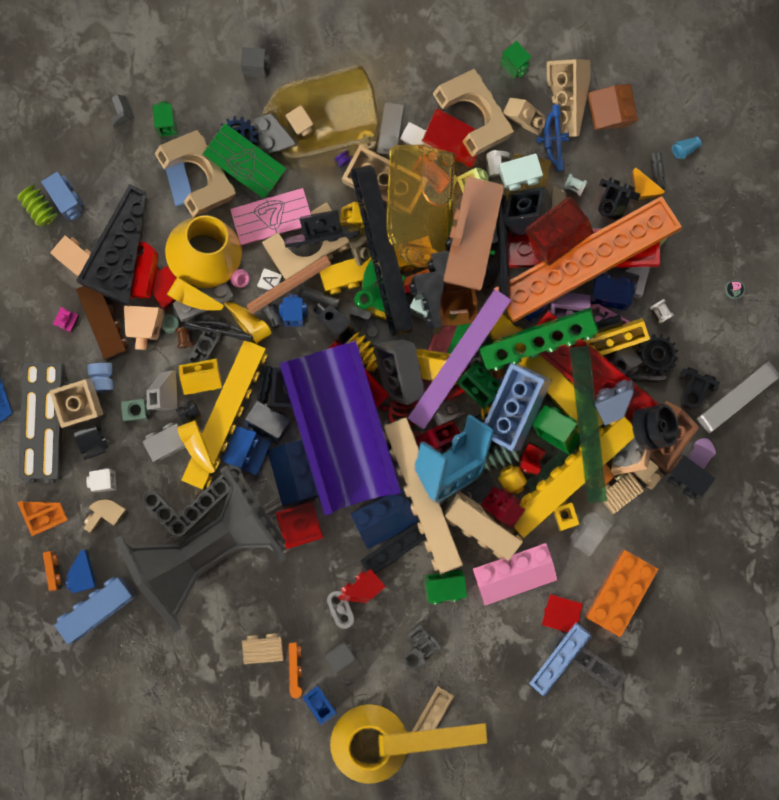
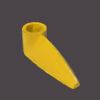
M176 278L167 293L174 300L197 309L222 310L224 307L223 304L179 278Z
M229 301L224 303L240 327L247 334L252 335L251 341L254 344H258L272 334L268 325L255 314H251L248 309Z
M196 420L178 426L177 430L181 441L193 459L209 473L215 472Z

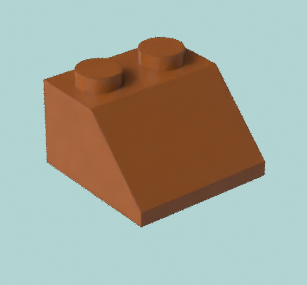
M631 84L613 85L588 93L595 130L625 128L638 121Z

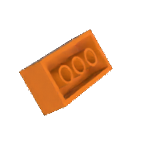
M621 550L584 618L621 637L656 575L658 568L626 550Z

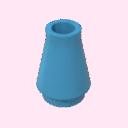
M698 136L676 141L672 146V150L676 158L684 159L701 147L702 142Z

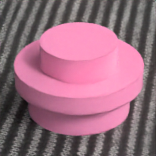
M237 269L231 277L232 285L237 288L245 287L249 282V275L244 269Z

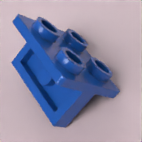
M236 426L222 461L257 475L271 441L254 431Z

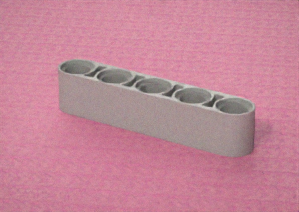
M770 361L766 362L701 414L697 420L708 433H711L779 378V372Z

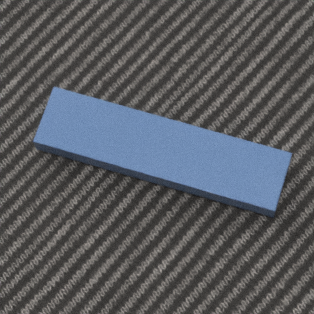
M575 623L529 684L542 696H546L592 635L581 625Z

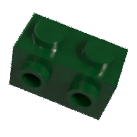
M478 362L468 369L456 382L483 410L495 400L501 386Z

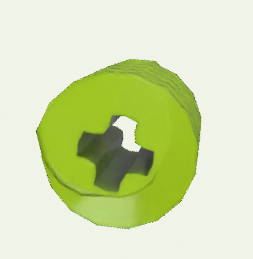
M31 185L20 192L17 199L19 202H22L26 212L31 214V219L35 220V224L44 227L55 220L58 214H51L54 208H46L49 205V201L42 202L45 196H38L41 190H33L35 185Z

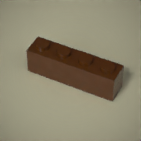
M85 286L77 288V294L104 360L110 361L127 354L129 344L126 337H122L119 330L122 327L119 320H115L112 313L115 310L111 301L107 302L104 295Z

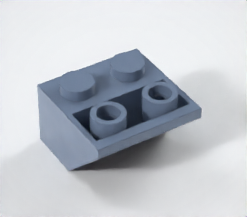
M627 380L620 381L616 384V387L612 389L604 388L596 395L595 405L605 425L624 417L633 394L632 380L628 382Z

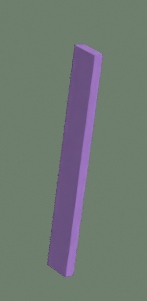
M496 289L493 291L408 417L409 420L425 429L511 302V299Z

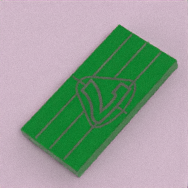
M226 123L222 125L202 153L263 199H265L286 170L284 166Z

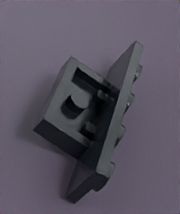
M338 210L300 216L299 220L303 235L287 237L284 245L285 248L291 247L296 249L304 244L316 245L321 241L328 240V242H333L342 237L354 238L360 234L361 225L342 227Z

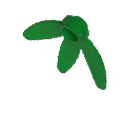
M371 258L364 271L362 290L356 293L354 301L360 309H368L372 306L385 313L378 284L373 287L376 281V274ZM401 275L402 281H404V280H405V276H404V275ZM362 296L366 298V303L361 302Z

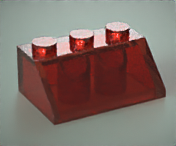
M571 196L565 198L525 228L535 256L548 266L552 265L594 233L588 217Z

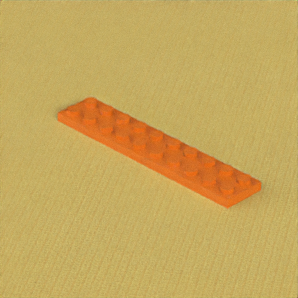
M661 196L511 279V302L507 306L506 311L514 323L682 230V226Z

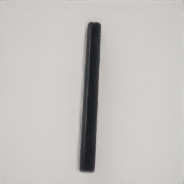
M502 195L496 221L499 241L497 245L499 292L510 299L508 230L504 223L506 196Z

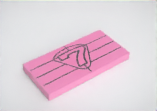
M303 188L230 209L241 246L268 239L276 233L281 235L302 229L299 220L300 216L311 215Z

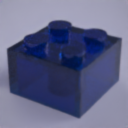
M600 274V276L595 277L590 292L592 305L599 304L603 307L626 311L631 306L635 282H630L631 279L625 277L614 279L609 274Z

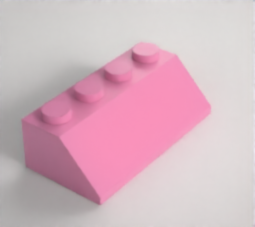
M546 543L513 554L509 561L503 558L472 569L484 606L557 580L554 564Z

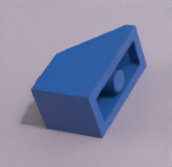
M88 550L80 551L67 574L66 586L68 591L71 590L72 593L97 587Z

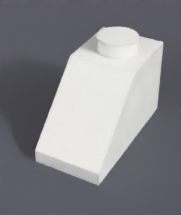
M103 469L89 472L87 487L92 492L117 490L115 471Z

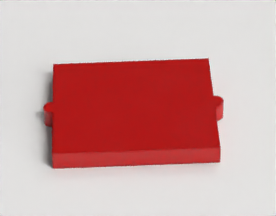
M550 594L547 606L544 608L545 613L541 625L568 633L575 623L580 621L579 615L583 604Z

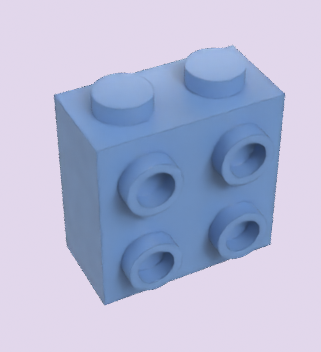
M56 172L41 181L61 214L68 221L76 220L82 215L81 213L84 210L81 206L84 203L75 190L71 191L74 188L65 175L60 176Z

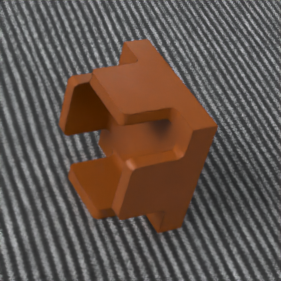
M446 283L440 301L442 327L472 323L478 315L475 289Z

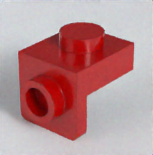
M528 443L520 456V467L522 470L529 474L538 475L541 470L540 461L545 454V450L532 443Z

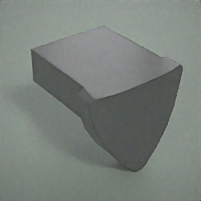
M117 94L111 97L118 114L111 120L113 126L134 119L126 96Z
M353 307L349 311V320L355 332L360 331L372 318L371 312L357 307Z

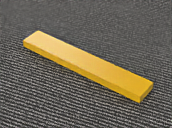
M486 723L379 736L380 756L487 743Z

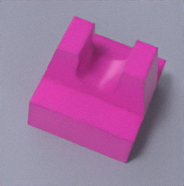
M60 307L53 325L72 333L79 315Z

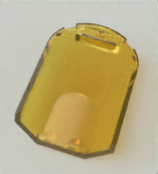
M353 65L286 83L272 93V97L268 104L265 105L263 116L270 113L274 114L279 119L280 124L288 130V134L298 142L297 146L279 152L290 158H306L376 141L380 126L374 87L362 65ZM300 105L304 108L315 126L312 129L313 132L305 137L297 135L285 116Z
M396 145L390 148L387 233L391 245H394L400 253V258L416 267H428L427 261L430 260L432 253L447 251L445 240L448 238L452 226H454L453 219L455 215L459 162L455 153L427 145Z

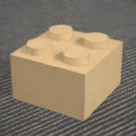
M92 378L49 391L61 428L103 415Z

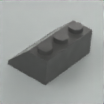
M395 340L373 344L382 388L390 395L388 399L405 405L421 399L424 395V384L421 379V368L417 360V349L414 343L406 340Z

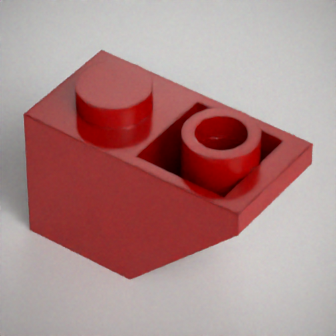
M370 569L366 573L364 571L360 572L355 577L356 582L354 584H346L341 589L342 594L338 598L343 601L367 603L386 586Z

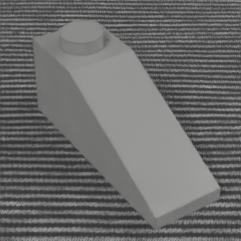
M385 102L377 154L388 160L396 161L404 105Z

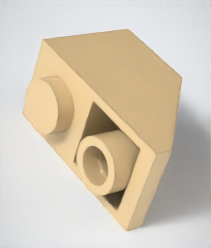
M510 98L503 111V115L512 123L537 135L541 134L547 117L527 100Z

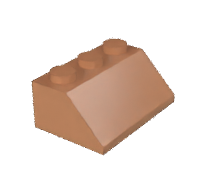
M668 401L664 404H668L673 409L678 420V439L672 447H658L651 450L649 458L664 473H667L700 428L682 408Z

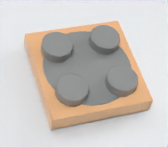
M633 438L613 457L611 473L619 475L648 469L651 450H643L639 447L635 438Z

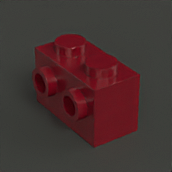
M451 420L428 430L415 439L419 448L420 444L424 442L436 451L441 452L452 447L453 437L457 434L459 435L460 432L454 420Z
M493 487L481 504L483 508L512 529L526 511L520 505L522 501L504 488L500 491Z

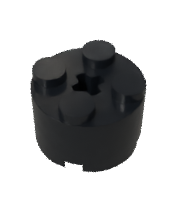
M97 418L70 425L71 429H76L73 431L81 454H86L83 456L84 461L106 453L105 449L108 448L105 437H100L98 431H101V427Z

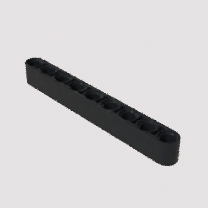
M372 165L353 168L351 171L352 181L389 331L392 336L410 333L413 331V322L375 169Z

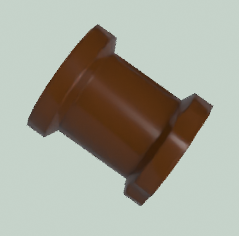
M185 327L175 329L178 335V349L194 346L191 338L192 330L185 329Z

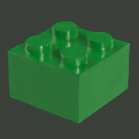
M544 405L532 423L538 437L569 455L582 438L577 421L571 416H563L561 411L553 406L549 408Z

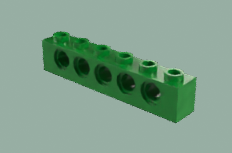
M590 307L484 343L480 346L479 350L486 369L496 371L503 368L504 364H517L522 361V358L528 356L529 359L535 358L540 355V352L546 350L547 352H553L559 349L558 346L564 344L570 346L577 343L579 339L584 338L588 340L594 338L595 334L598 333V326ZM574 324H578L581 326L582 330L580 332H574L572 331L571 326ZM559 330L563 333V337L555 338L552 333ZM542 337L545 342L538 345L535 343L534 338ZM523 343L526 349L519 351L516 348V344ZM504 349L508 355L501 357L498 354V350Z

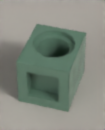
M145 399L121 402L124 422L148 420V415H151V410H147ZM140 406L141 413L134 416L132 414L133 407Z

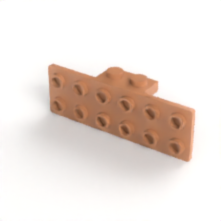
M467 177L460 209L456 208L453 219L457 220L456 226H452L450 237L453 239L444 274V282L476 290L482 289L504 185Z

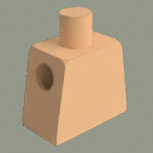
M124 306L126 337L136 339V350H147V340H158L165 310L154 307Z

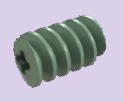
M499 444L498 450L494 445L491 446V452L488 451L484 469L491 473V466L498 470L499 463L505 467V461L512 465L513 458L519 462L520 459L517 451H511Z

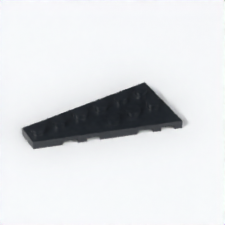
M130 184L76 280L77 283L128 307L147 196L145 191Z

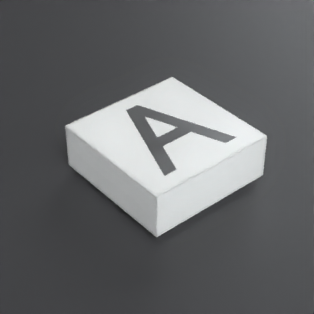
M264 268L257 286L269 291L280 283L282 275Z

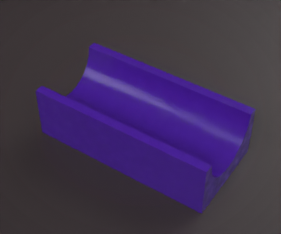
M356 341L280 363L324 514H332L339 509L369 499L401 493Z

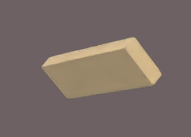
M437 686L411 732L436 729L452 702L454 695Z

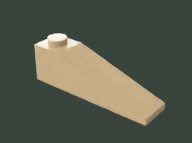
M590 60L547 61L548 87L552 89V102L560 105L561 134L569 133L567 137L579 136L590 84Z

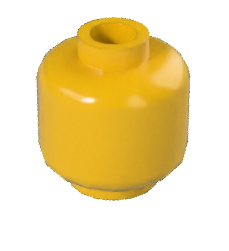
M506 466L500 471L498 477L501 486L508 492L514 493V495L522 492L527 483L526 477L518 466Z

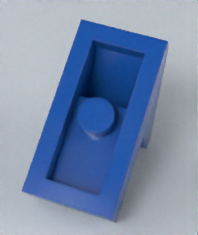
M316 686L302 697L321 726L337 715L335 707L329 702L319 686Z

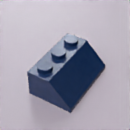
M302 439L267 451L282 506L319 496Z
M403 488L400 489L401 493L388 495L350 514L367 549L403 532L418 522Z

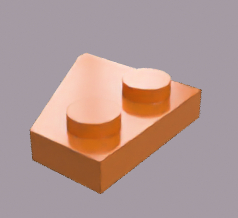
M17 502L31 536H36L69 521L61 503Z

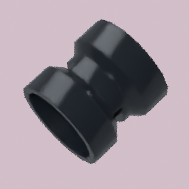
M193 400L188 402L185 407L176 409L183 424L202 417Z

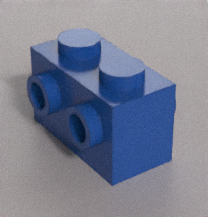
M287 295V298H283V303H279V315L283 318L284 325L304 326V317L308 316L307 303H304L303 299L299 298V295Z

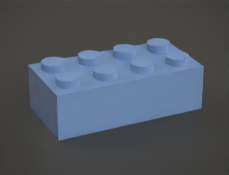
M510 364L484 422L485 425L494 430L493 442L511 451L521 450L552 380L520 364Z
M112 577L104 583L105 588L96 589L88 595L89 600L80 601L73 607V612L64 613L57 619L58 623L54 626L68 645L76 643L137 597L124 578Z

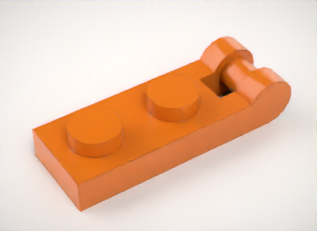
M298 642L289 643L290 694L293 698H299L303 692L299 686L298 679L302 678V666H298V658L302 657Z

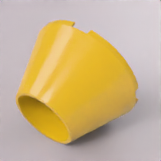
M205 215L184 220L172 230L166 242L165 256L171 272L177 278L196 286V288L206 289L220 286L231 279L240 265L242 249L236 233L227 224L213 216ZM205 235L214 238L220 244L221 249L213 253H202L195 250L189 241L196 236Z
M360 705L344 713L334 726L330 741L331 754L339 770L348 778L367 784L382 782L393 776L401 768L407 753L384 756L375 763H364L356 759L350 749L351 738L356 732L364 728L377 729L384 735L405 733L406 729L401 720L392 711L379 705Z

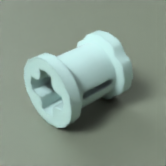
M570 174L563 189H569L578 193V196L581 197L587 181H581Z

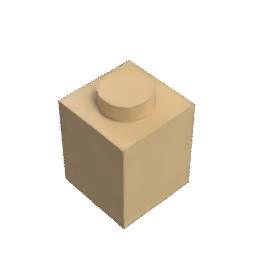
M301 105L285 115L299 137L302 135L305 137L313 132L312 129L315 126Z

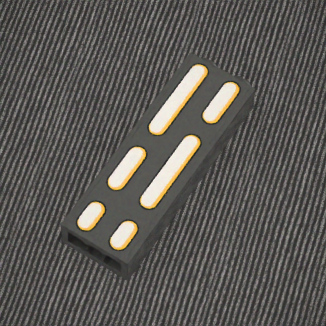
M23 363L19 478L24 479V483H36V480H44L43 483H55V480H61L63 428L60 426L49 391L64 386L65 366L62 363Z

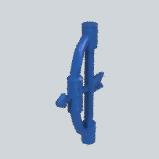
M556 104L553 105V110L547 117L544 138L539 136L535 141L539 144L544 141L550 161L557 167V171H564L561 142L570 140L567 138L569 133L560 134V105ZM552 117H555L556 137H551L550 124ZM552 140H556L557 160H555L552 154Z

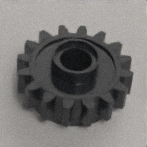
M652 334L651 339L645 341L646 343H639V346L642 348L637 349L636 352L640 354L639 358L643 362L639 367H646L644 369L645 373L651 370L652 376L656 372L661 376L663 375V370L668 373L670 372L669 367L674 368L676 366L673 361L678 360V357L675 356L678 349H674L673 346L676 343H670V337L665 339L663 334H660L659 337ZM654 350L661 352V359L654 358Z

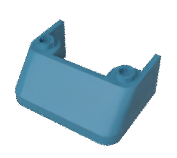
M469 415L467 416L464 432L453 437L451 450L441 454L424 442L420 444L418 457L415 461V471L431 500L435 503L443 501L476 480L482 474L494 432L493 429Z

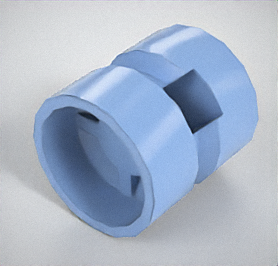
M112 363L87 365L88 376L93 380L96 393L114 391L113 380L109 378L113 373Z

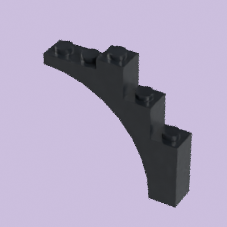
M494 230L490 251L495 250L499 242L496 230ZM450 232L445 240L447 251L432 253L430 260L427 261L429 273L413 275L412 281L409 283L410 293L414 294L415 300H421L422 309L427 313L426 326L427 329H431L432 335L439 334L442 328L440 301L443 289L447 283L443 279L453 239L450 237Z

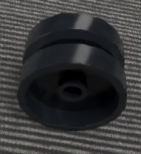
M668 404L639 408L633 415L632 429L634 438L643 450L672 447L676 444L679 435V425L675 412Z

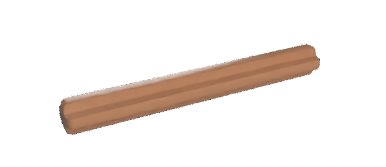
M326 255L249 302L246 305L251 314L257 312L331 265L330 260Z

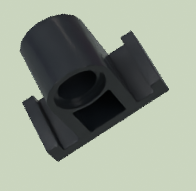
M610 177L608 181L601 178L599 186L606 189L599 204V213L603 217L618 220L623 216L630 198L638 201L641 194L635 192V187L624 184V187L620 186V181Z
M690 367L682 369L678 378L688 377L681 396L682 406L688 410L699 407L703 402L708 386H711V391H716L720 382L715 381L716 378L714 376L698 374L696 369ZM688 395L695 396V404L688 402Z

